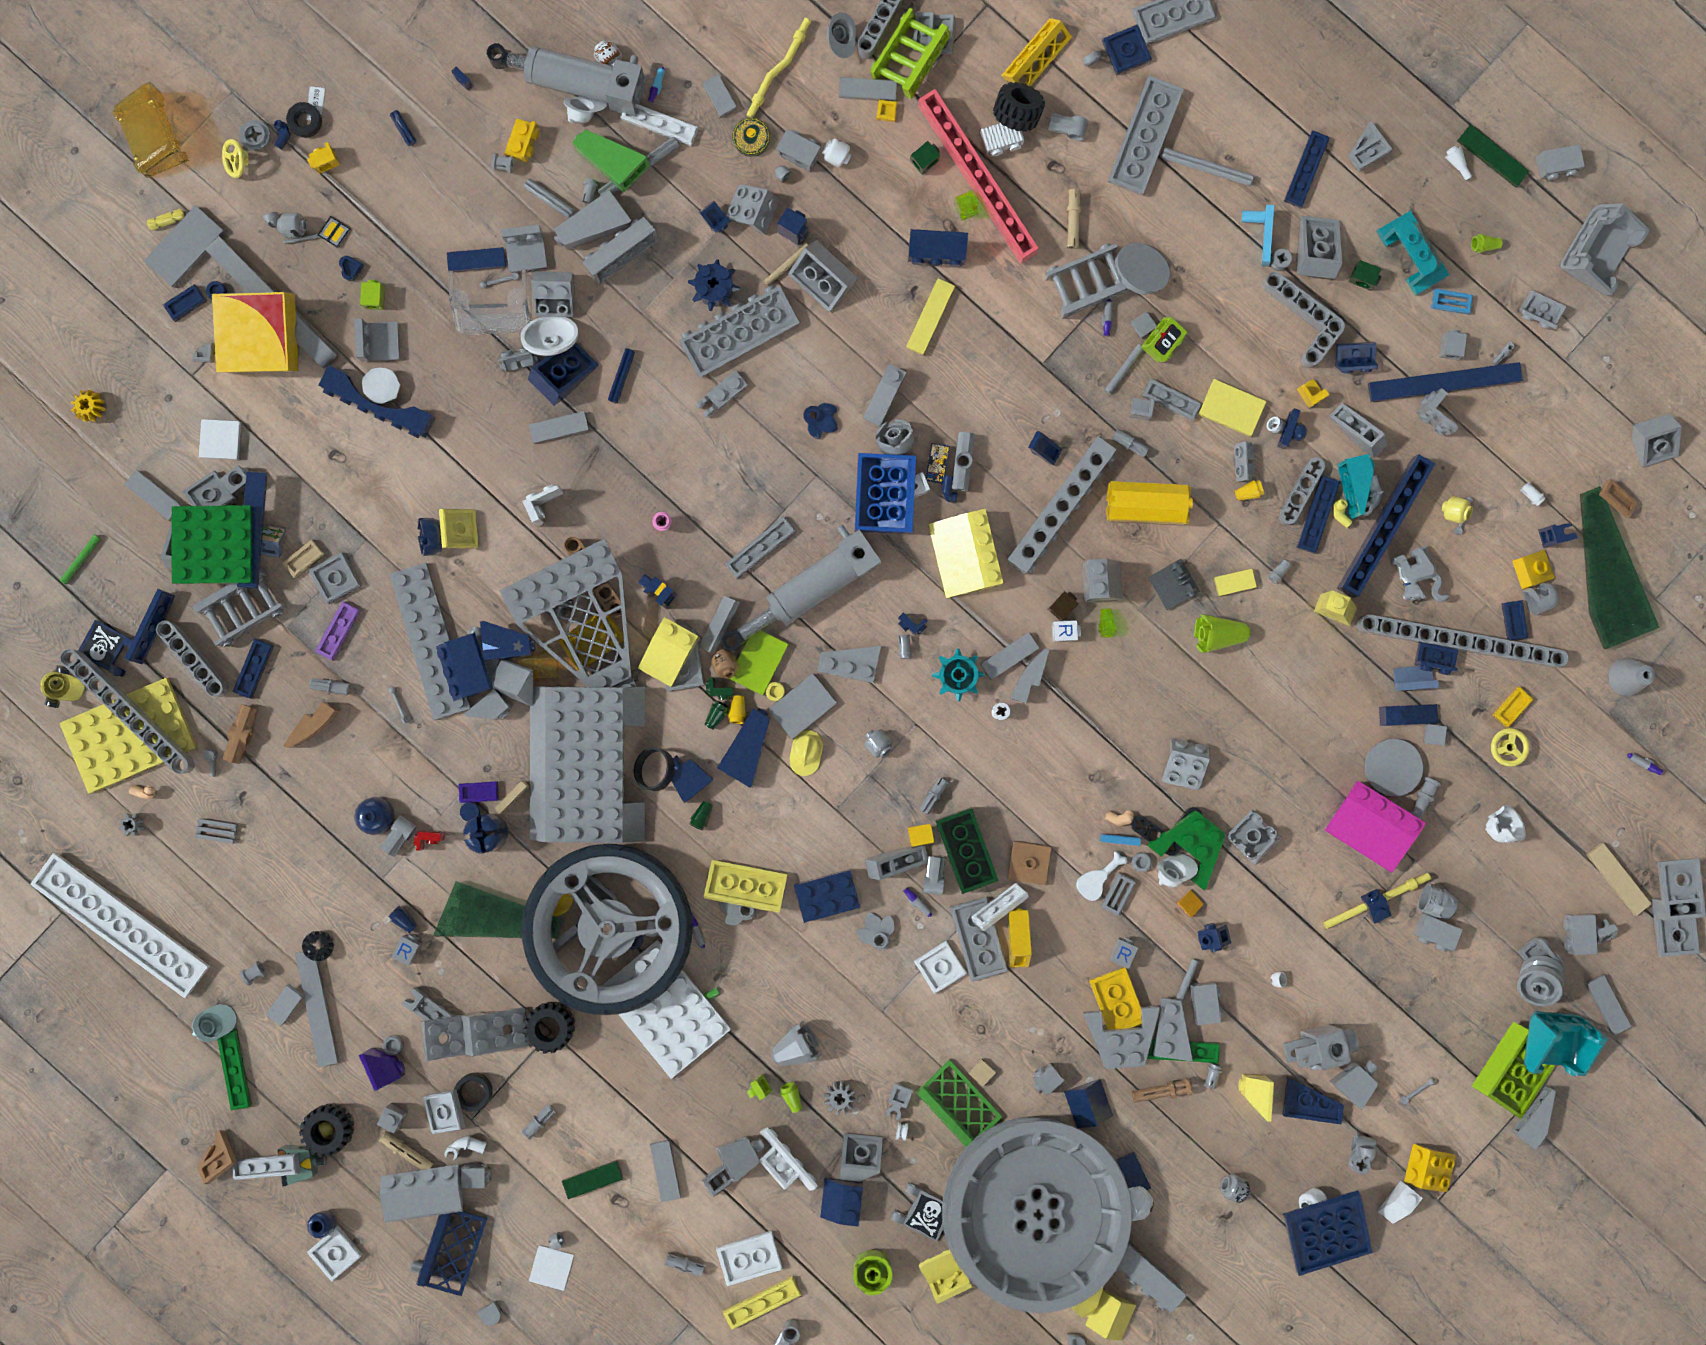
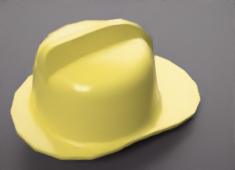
M804 730L793 740L790 766L798 775L808 776L818 769L823 742L816 732Z

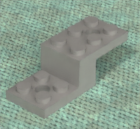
M1699 858L1659 861L1657 863L1661 898L1652 899L1658 956L1700 954L1696 918L1706 917ZM1680 874L1685 878L1684 883L1681 885L1676 881L1677 876ZM1676 930L1681 934L1680 939L1677 941L1673 939V933Z
M520 1007L491 1013L474 1012L421 1021L425 1061L459 1055L478 1056L527 1047L528 1040H525L526 1033H523L526 1020L525 1008ZM508 1024L511 1027V1032L508 1035H504L503 1027ZM445 1032L448 1039L445 1043L441 1044L439 1036Z

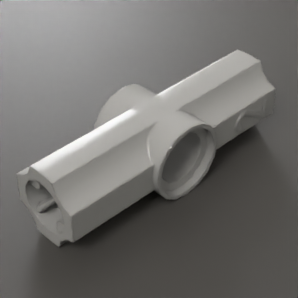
M971 432L958 433L952 490L968 491L975 440V434ZM964 457L968 460L969 464L961 466L958 463V459Z

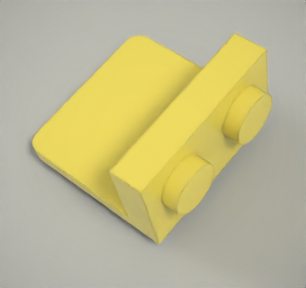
M950 1249L919 1264V1268L929 1283L937 1304L972 1288L970 1279L959 1268Z

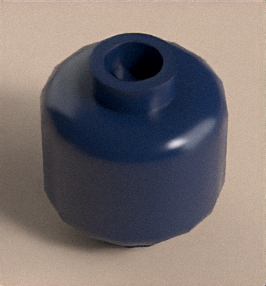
M325 1210L313 1214L307 1222L308 1232L314 1238H324L330 1235L336 1227L335 1216Z

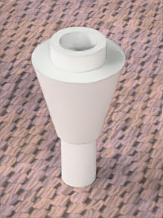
M1456 145L1447 150L1446 153L1448 155L1445 158L1461 172L1465 180L1471 178L1472 175L1466 166L1467 163L1462 146L1458 148Z

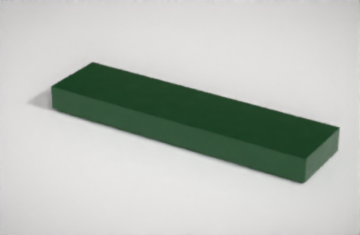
M1471 124L1457 140L1458 143L1515 188L1530 172Z

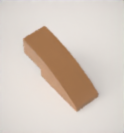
M322 702L314 715L304 714L283 746L293 748L313 738L333 721L340 710L328 702Z

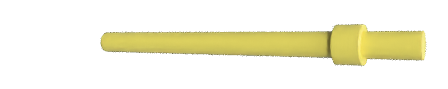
M1426 873L1415 879L1410 878L1405 881V884L1383 893V896L1386 900H1389L1408 890L1413 891L1419 885L1431 880L1429 873ZM1362 903L1324 921L1323 924L1328 929L1366 911L1367 907Z

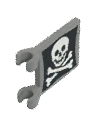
M908 1183L905 1188L907 1193L916 1196L907 1216L894 1210L891 1214L892 1220L937 1242L944 1229L942 1220L943 1200L921 1190L912 1183Z

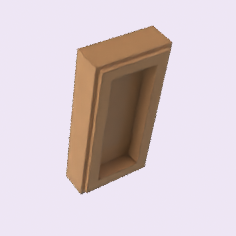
M1612 479L1606 480L1599 494L1625 518L1631 517L1638 503Z

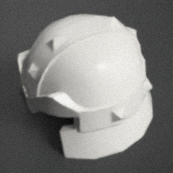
M1506 804L1500 810L1488 816L1489 820L1486 823L1485 830L1495 841L1514 843V841L1525 839L1526 829L1517 811L1510 805Z

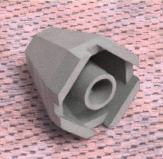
M803 1020L797 1023L773 1047L771 1056L776 1064L787 1066L809 1063L821 1056V1050L817 1051L816 1049L819 1046V1042L811 1027L808 1025L803 1026L805 1024Z

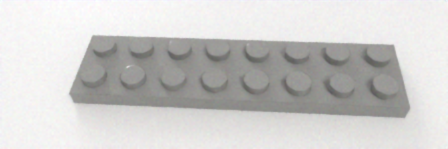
M423 563L389 574L433 720L469 710L471 708L469 698L453 702L447 680L443 674L441 661L437 656L436 646L451 639L428 564Z

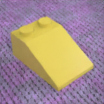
M664 617L638 669L672 687L700 637Z

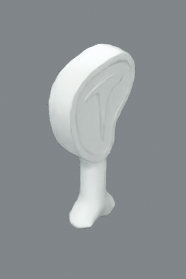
M1114 851L1113 860L1104 869L1092 870L1080 876L1076 882V887L1080 894L1090 901L1099 899L1102 894L1103 883L1108 875L1118 865L1126 864L1127 858Z

